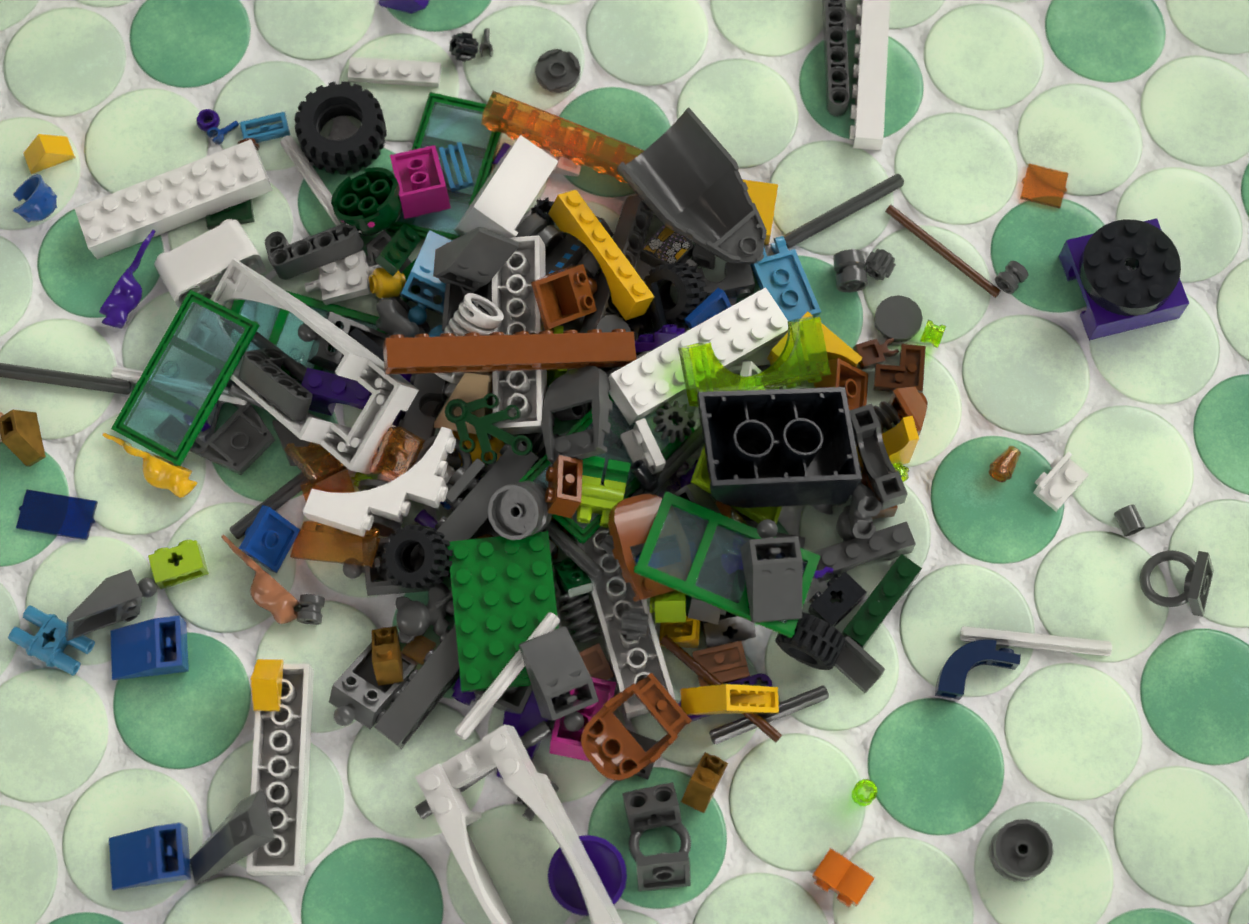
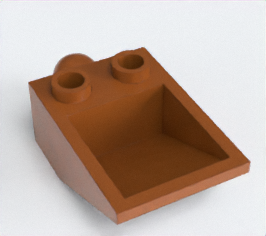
M584 264L555 271L531 282L545 330L597 311L593 295L597 291V283L593 278L587 277Z

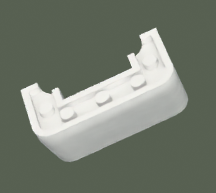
M232 219L223 221L218 227L169 252L161 253L157 256V260L154 263L178 309L189 290L201 294L218 285L232 259L240 261L259 274L266 272L258 251L239 221Z

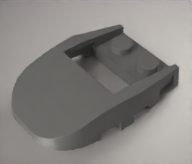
M595 366L575 369L561 375L548 387L544 399L541 428L548 461L552 464L558 455L581 460L607 453V447L603 445L604 435L610 433L611 424L608 422L609 411H612V401L608 395L610 390L609 379L603 370ZM592 402V429L559 438L553 437V412Z

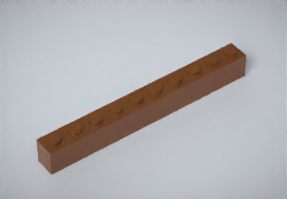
M593 329L587 331V333H578L577 330H566L561 334H553V331L549 330L541 331L538 334L519 331L515 332L514 335H504V332H492L484 336H480L476 332L466 333L464 336L444 333L440 334L439 337H430L429 334H417L414 337L404 338V335L395 334L386 338L383 344L385 375L579 369L586 366L615 368L624 367L636 360L634 332H626V329H614L611 332Z

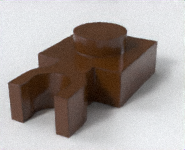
M877 338L856 344L853 350L862 357L859 363L861 370L884 363L886 360L884 356L892 357L899 353L898 349L892 351L887 346L894 342V338L887 339L881 345H879Z

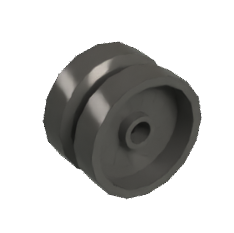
M536 213L529 215L516 229L518 232L516 237L539 235L545 244V258L564 238L562 231L553 225L547 227V221Z
M520 481L505 485L496 490L490 498L488 506L489 521L493 529L502 537L510 540L524 539L543 531L550 523L552 514L547 513L548 503L544 501L546 490L540 484L532 481Z
M1016 819L1004 825L992 837L989 846L990 860L994 869L1002 877L1014 882L1027 881L1041 874L1049 866L1053 856L1052 840L1048 832L1039 823L1028 819ZM1018 846L1021 847V851H1024L1025 854H1021L1018 851Z

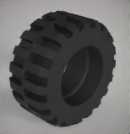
M341 81V84L330 82L329 86L323 87L321 85L316 88V92H309L305 96L306 101L300 102L298 106L299 112H296L294 119L296 123L295 132L302 152H304L309 162L314 163L315 167L320 170L325 168L326 172L334 174L335 171H339V174H347V171L353 170V173L360 171L359 167L364 165L366 168L372 164V158H378L380 155L379 149L382 150L386 143L387 130L380 103L377 98H373V94L368 89L363 91L362 86L358 84L351 86L349 82ZM338 116H351L362 122L359 130L344 140H330L320 135L323 126L329 120Z

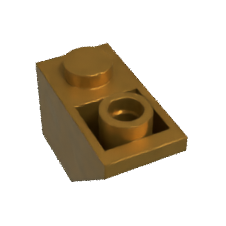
M13 409L0 417L2 442L26 466H32L46 457L36 412Z
M397 626L372 630V665L378 686L403 682V663Z
M705 752L688 783L681 803L705 813L728 763L715 755Z

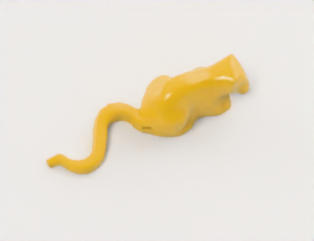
M106 433L102 434L105 438L123 446L127 453L143 458L144 478L150 485L156 488L168 489L179 498L188 495L197 485L196 481L189 480V476L192 474L191 470L182 466H175L171 461L158 455L134 448L131 443Z

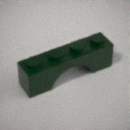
M901 553L842 631V635L844 637L848 635L864 649L896 603L916 580L922 568Z

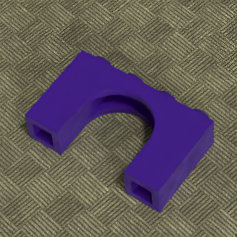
M308 367L301 384L313 396L309 410L330 416L334 412L336 403L363 410L372 395L369 390L356 380ZM399 411L392 423L395 426L393 432L398 433L400 419H403L406 411Z

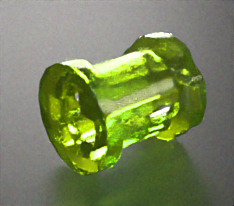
M868 779L858 781L852 790V799L859 806L870 805L877 795L876 785ZM862 787H864L865 791H870L867 798H864L863 794H859Z

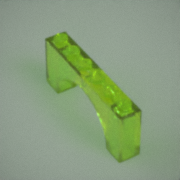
M809 316L788 321L787 341L779 358L766 370L751 376H740L725 368L714 354L711 343L699 342L678 347L689 406L698 407V392L779 389L782 386L795 388L801 386L800 382L807 380L808 383L822 381V376L830 375L831 373L820 316Z

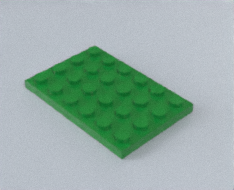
M548 531L538 532L519 540H510L498 536L449 542L448 550H452L453 556H449V561H452L450 575L462 693L487 690L519 651L518 644L527 641L547 614L551 612L558 617ZM526 667L521 670L508 688L531 685Z

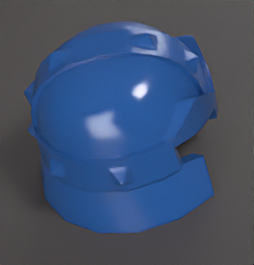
M35 174L25 180L13 194L18 201L25 200L22 205L14 208L13 212L20 214L28 223L46 219L57 208V196L51 187L45 183L40 174Z

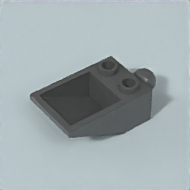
M478 227L435 249L433 277L439 278L443 283H453L474 291L490 282L519 247V242Z
M333 312L323 316L349 336L355 328H358L382 348L385 339L389 338L387 334ZM305 323L301 324L298 328L299 338L305 342L314 340L307 362L335 372L344 355L335 347L330 352L328 350V347L331 345Z
M769 519L763 520L758 524L757 533L762 539L748 540L740 548L752 623L802 619V556L799 537L774 538L778 528L776 523ZM779 554L782 559H776L775 556Z
M389 538L363 539L365 563H361L357 559H349L343 565V573L348 578L355 579L362 573H365L367 596L428 591V588H425V590L404 588L402 585H396L393 583L394 579H389L386 575L389 570L383 568L386 560L382 559L380 562V559L375 557H382V553H386V548L383 547L385 542H390ZM419 544L411 552V565L420 557L418 555L420 551Z
M131 569L106 578L67 617L66 640L75 639L120 621L129 622L134 620L140 614L142 597H152L157 591V584L151 578H143L137 584Z
M560 627L518 644L541 717L554 721L565 716L564 725L566 729L572 732L582 729L584 717L578 710L599 701L591 676L567 627ZM575 689L573 694H569L570 690Z
M371 642L332 686L329 703L337 707L334 712L335 722L340 726H348L355 719L371 729L376 724L377 716L384 709L387 710L393 696L398 690L402 689L418 663L401 653L403 682L378 686L372 665Z

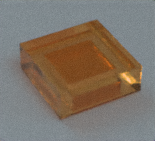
M421 635L408 642L401 653L423 666L425 656L430 650L435 649L436 643Z

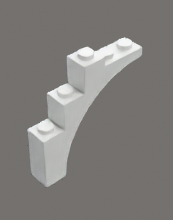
M441 427L433 445L423 458L406 473L387 484L371 490L353 493H330L312 489L303 510L304 515L309 520L364 537L366 530L369 531L374 521L372 514L401 523L403 516H407L410 511L411 502L409 500L438 509L440 502L445 501L448 492L444 478L440 476H443L446 472L448 453H452L455 448L456 439H454L452 430Z

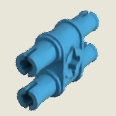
M31 605L28 606L23 613V618L38 626L40 630L33 636L18 627H14L8 639L26 649L27 655L34 656L45 662L46 666H56L74 676L78 672L81 663L64 654L63 651L67 645H71L89 654L95 645V641L85 635L67 641L65 637L66 622L58 619L55 614L48 615ZM49 638L56 639L53 643L48 642Z

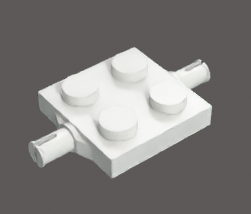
M360 250L353 255L319 267L318 280L305 283V289L307 293L321 290L322 300L325 305L370 294L369 276L373 274L376 268L381 266L378 264L369 267L365 252Z

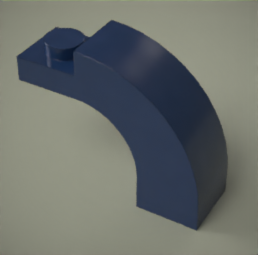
M984 639L965 644L957 649L942 667L936 683L935 696L960 700L964 695L967 673L971 669L981 665H990L1015 670L1020 664L1021 654H1016L1014 650L1008 648L996 650L997 640Z

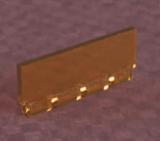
M304 521L295 539L290 557L294 559L372 567L380 542L379 529L371 527L369 531L366 530L364 537L318 522Z

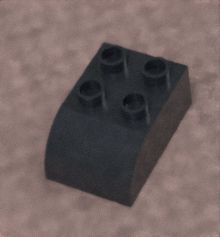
M845 387L698 392L697 402L712 496L717 501L741 508L845 504L861 481V471Z

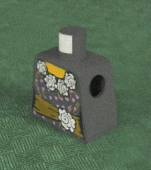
M664 225L643 245L640 253V260L654 268L658 265L685 262L695 268L699 266L698 263L691 259L694 249L693 243Z

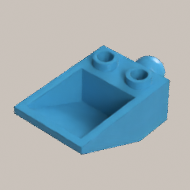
M430 230L400 296L417 303V306L412 307L408 312L409 321L417 325H421L426 321V308L443 315L446 283L441 282L439 278L433 277L435 249L452 240ZM414 285L418 286L420 293L413 294L411 287ZM434 296H440L442 298V302L440 304H435L433 302Z

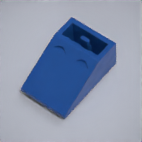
M181 616L154 618L110 630L112 680L189 672L187 623Z
M181 822L154 826L109 838L113 891L191 879L188 829Z

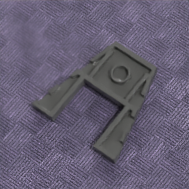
M216 369L206 379L207 383L214 385L221 370ZM231 379L229 380V382H228L227 385H226L227 388H230V386H231L232 384L235 385V386H237V387H239V386H238L234 381H232ZM249 402L245 405L232 403L238 410L206 442L197 437L190 451L242 475L275 441ZM171 414L154 432L157 436L179 446L188 428Z

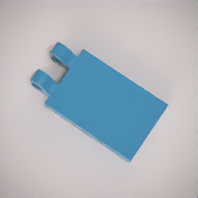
M783 236L774 238V243L770 244L774 255L767 256L764 248V258L759 263L750 264L760 290L766 287L790 324L798 322L807 311L814 317L819 316L821 313L820 307L796 250H788Z

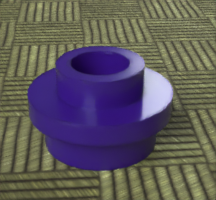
M204 109L199 112L196 122L202 131L207 132L212 127L218 128L220 118L215 111Z

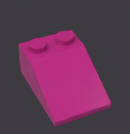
M435 145L390 155L394 176L400 186L399 197L405 219L451 209Z
M591 677L599 702L578 710L584 717V725L579 731L572 732L566 729L564 725L565 716L555 720L550 743V754L589 761L581 745L582 732L592 717L598 713L609 699L614 697L617 682ZM575 689L570 690L569 694H573Z

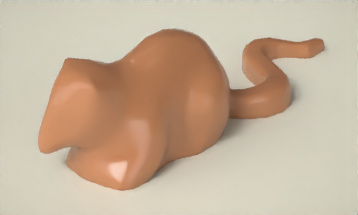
M223 534L221 537L231 550L255 571V577L250 588V593L255 603L271 612L279 624H286L295 620L298 612L294 610V607L299 604V601Z

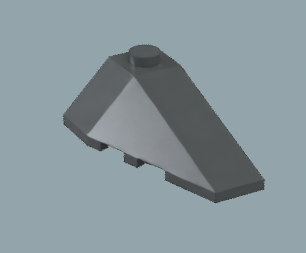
M262 790L241 801L191 857L190 864L195 884H200L275 839Z

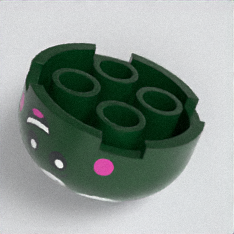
M380 167L364 169L365 173L353 179L350 176L347 177L336 188L331 199L333 212L340 224L345 223L356 226L359 234L362 236L375 235L387 230L397 221L403 210L399 197L400 186L391 171Z

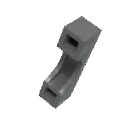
M872 403L850 410L856 448L877 500L882 504L881 510L905 503L908 493L899 471L893 467L888 457L882 438L881 425Z
M907 521L875 531L869 539L854 538L814 551L813 553L820 555L816 568L817 571H821L825 567L833 568V573H826L823 577L817 578L818 582L829 580L836 574L840 576L854 567L873 560H890L899 557L901 553L903 555L912 553L916 543Z

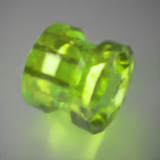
M928 320L920 342L932 343L933 347L938 348L946 326L942 324L938 326L933 321Z

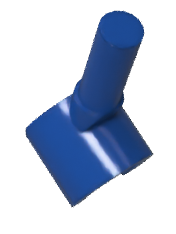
M234 121L220 130L212 127L207 131V135L212 138L218 134L212 141L215 144H221L224 141V135L239 126V123Z

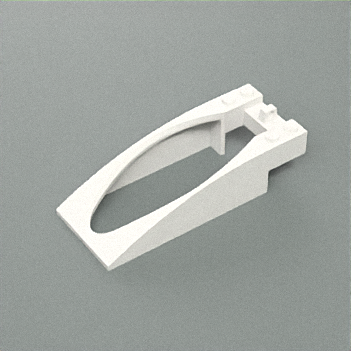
M232 259L210 300L222 306L233 300H249L292 312L344 355L335 370L336 374L358 381L372 395L351 428L325 421L308 413L307 418L303 421L290 419L239 378L243 357L230 379L299 439L320 444L349 470L370 475L381 456L377 449L386 434L391 435L395 428L392 423L399 411L408 410L419 390L399 374L385 375L384 362L367 348L273 282L240 261ZM204 309L187 339V342L224 362H227L236 346L226 332L221 316L207 309Z
M501 726L484 736L483 740L442 764H436L415 777L459 866L492 924H513L466 829L468 825L481 818V812L470 811L459 788L495 767L498 768L506 786L537 814L559 844L580 886L591 924H623L547 774L537 773L513 726Z

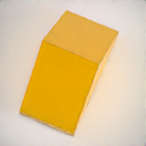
M38 134L23 152L31 174L75 158L69 139L66 136Z
M686 616V622L660 623L659 644L663 646L660 641L667 635L680 647L698 649L700 620L691 619Z
M257 659L251 676L254 711H280L283 660Z

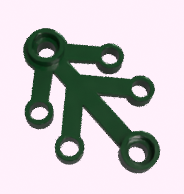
M489 393L484 398L468 403L461 399L451 400L445 407V416L450 422L456 424L460 438L459 447L463 452L471 453L476 447L474 440L469 438L466 422L475 427L482 451L481 460L488 465L494 464L497 460V454L491 448L488 434L510 445L512 451L519 456H526L531 452L532 442L529 438L523 435L515 437L492 425L507 419L512 421L519 419L521 411L517 406L509 405L504 410L477 417L471 412L485 407L489 409L498 407L499 398L495 394ZM494 397L495 403L489 406L487 404L488 398ZM457 407L462 409V413L459 416L454 415V410ZM512 408L517 410V414L514 417L509 416V411ZM466 441L471 442V448L465 450L463 447ZM521 442H526L527 448L524 451H520L518 448ZM488 452L493 454L491 461L485 460V455Z

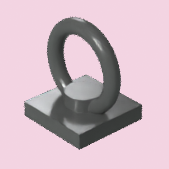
M437 435L426 439L418 446L413 456L412 467L423 458L433 445ZM455 437L456 444L454 449L461 456L462 466L446 484L448 492L445 502L451 507L460 497L463 498L468 492L467 488L475 479H479L483 475V470L485 469V464L478 458L472 464L471 454L465 453L460 449V440ZM464 444V445H463L464 449H465V450H468V448H467L466 445Z
M1174 550L1163 551L1153 555L1146 561L1140 573V586L1144 595L1153 603L1163 607H1177L1189 602L1193 615L1203 617L1214 573L1210 555L1208 552L1198 551L1196 562L1189 555ZM1174 560L1183 563L1189 569L1185 578L1184 593L1175 597H1164L1153 590L1150 584V575L1152 570L1161 562Z
M682 823L666 826L673 829L680 837V850L674 853H658L644 856L639 848V840L646 830L630 834L629 851L636 862L639 892L691 886L689 859L691 838L688 830Z

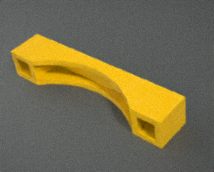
M573 190L558 194L548 213L560 231L578 238L592 252L606 277L612 302L623 318L629 320L644 315L654 298L652 292L578 191Z

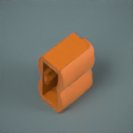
M831 848L812 876L816 879L815 885L826 892L831 889L838 894L836 899L848 907L851 904L857 907L875 879Z

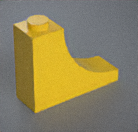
M743 180L748 187L747 191L751 201L755 203L766 228L764 245H769L778 184Z
M807 311L774 346L767 360H769L770 365L775 370L786 374L790 369L804 362L828 361L836 358L857 367L862 357Z
M913 416L903 417L896 426L882 433L885 449L893 466L909 463L919 440ZM857 450L859 465L862 467L863 470L864 466Z
M721 684L680 689L681 708L687 715L779 713L778 687Z

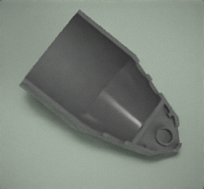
M689 107L645 151L628 164L622 162L617 167L616 171L664 226L727 263L756 264L764 258L766 228L755 203L751 201L747 191L748 187L740 176L738 164Z

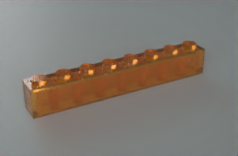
M495 91L492 92L482 114L481 125L485 126L488 130L499 131L513 140H517L521 135L537 147L549 151L556 157L567 158L579 166L585 165L594 169L599 174L615 177L622 183L627 182L616 171L619 164L622 162L628 164L644 151Z

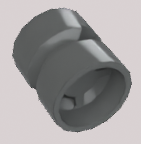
M856 249L836 253L833 256L834 270L837 272L835 276L837 289L841 292L849 293L866 288L868 282L867 274L864 270V253Z

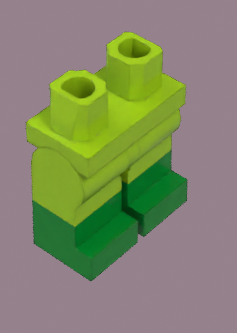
M592 456L582 459V501L576 512L577 522L590 523L592 513L601 514L600 526L609 528V514L612 508L624 498L631 463L608 459L604 482L601 485L605 458Z

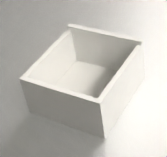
M520 135L500 159L454 231L462 236L481 227L507 238L516 237L518 232L515 228L558 161Z

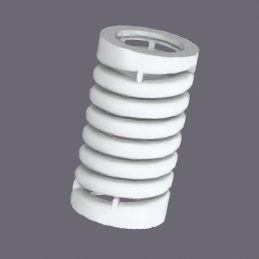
M467 293L464 296V302L459 304V310L454 312V317L450 319L449 325L445 327L444 333H453L455 336H464L466 333L471 332L479 333L480 336L489 335L492 332H496V328L503 321L504 315L488 299L477 294ZM478 305H481L484 309H486L490 315H488L483 309L478 307ZM465 372L435 374L448 382L458 384Z

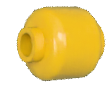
M383 267L376 268L373 274L369 276L370 291L380 299L399 296L406 283L405 275L401 274L399 270L392 276Z

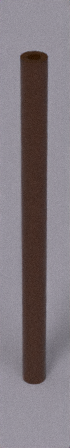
M893 205L888 206L885 212L994 298L1000 294L1001 290Z
M667 635L661 639L660 643L709 686L723 684ZM742 713L775 743L782 737V734L759 714Z

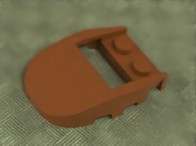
M642 494L618 502L609 514V533L613 537L614 543L612 552L623 571L621 574L625 583L630 582L636 596L632 597L634 602L676 591L634 573L635 562L630 547L645 543L662 501L661 497L652 494ZM670 507L658 539L675 535L681 554V562L661 567L657 570L686 581L691 568L690 548L681 524L673 508Z
M650 673L646 678L629 686L604 704L598 713L586 724L581 736V745L585 756L599 773L612 780H624L659 759L661 754L676 740L677 735L684 726L689 725L692 720L653 673ZM634 694L667 733L647 752L643 750L613 714V711Z

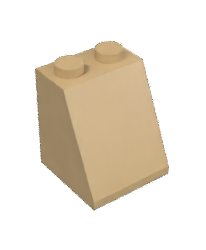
M492 371L465 372L435 420L434 428L441 429V427L457 431L456 424L450 422L445 416L446 405L453 399H461L468 403L484 398L486 394H493ZM493 397L487 400L489 406L493 405ZM457 407L454 410V415H461L462 409ZM485 407L471 413L477 417L492 414L493 409ZM466 422L468 433L476 434L475 427Z

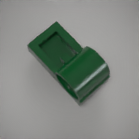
M571 558L553 564L560 591H566L569 598L594 591L593 583L589 576Z

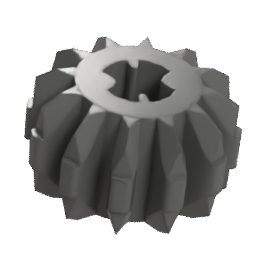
M674 401L673 407L670 403L665 402L663 405L664 409L658 408L656 410L658 416L653 418V423L657 424L654 431L658 433L663 432L660 437L661 440H664L667 436L670 437L669 441L671 444L675 442L676 437L680 442H683L685 436H691L693 432L691 428L695 427L696 422L691 420L694 413L686 412L687 404L680 408L678 401ZM671 419H676V426L673 425V421H671Z

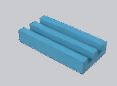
M285 111L240 122L243 139L254 138L256 143L290 135ZM282 121L281 123L268 125L269 123ZM260 126V128H255V129H251V130H247V131H246V129H248V128Z
M458 142L455 146L452 144L448 145V148L440 147L439 151L451 192L474 186L462 143ZM457 151L460 152L468 180L464 183L455 155ZM447 154H450L459 183L457 185H454L446 158Z

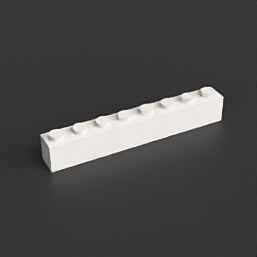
M861 0V4H857L856 18H860V24H856L855 38H859V44H855L854 58H858V64H854L853 78H857V83L852 86V98H856L855 105L851 106L850 118L855 120L854 125L850 126L849 139H853V148L881 150L883 143L890 0Z

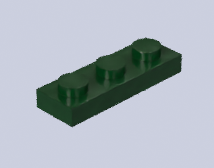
M404 223L375 261L394 276L422 238L414 229Z

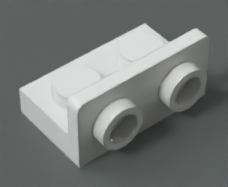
M645 418L636 421L632 430L622 433L620 436L632 464L638 460H643L652 474L663 471L666 463Z
M1069 451L1064 457L1059 455L1050 466L1053 469L1049 474L1043 472L1035 481V484L1038 486L1033 493L1056 512L1089 475L1070 459L1072 454Z

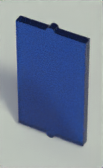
M26 490L23 504L19 507L20 515L16 528L88 540L91 526L95 523L94 515L98 502Z

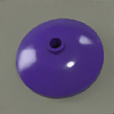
M591 835L578 836L613 905H615L621 898L627 881L626 865L621 853L613 844L603 838ZM559 847L554 853L548 868V883L555 900L567 911L576 915L589 916L575 874L562 849Z

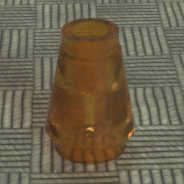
M1009 446L990 464V476L998 482H1006V480L1011 479L1021 452L1016 447Z

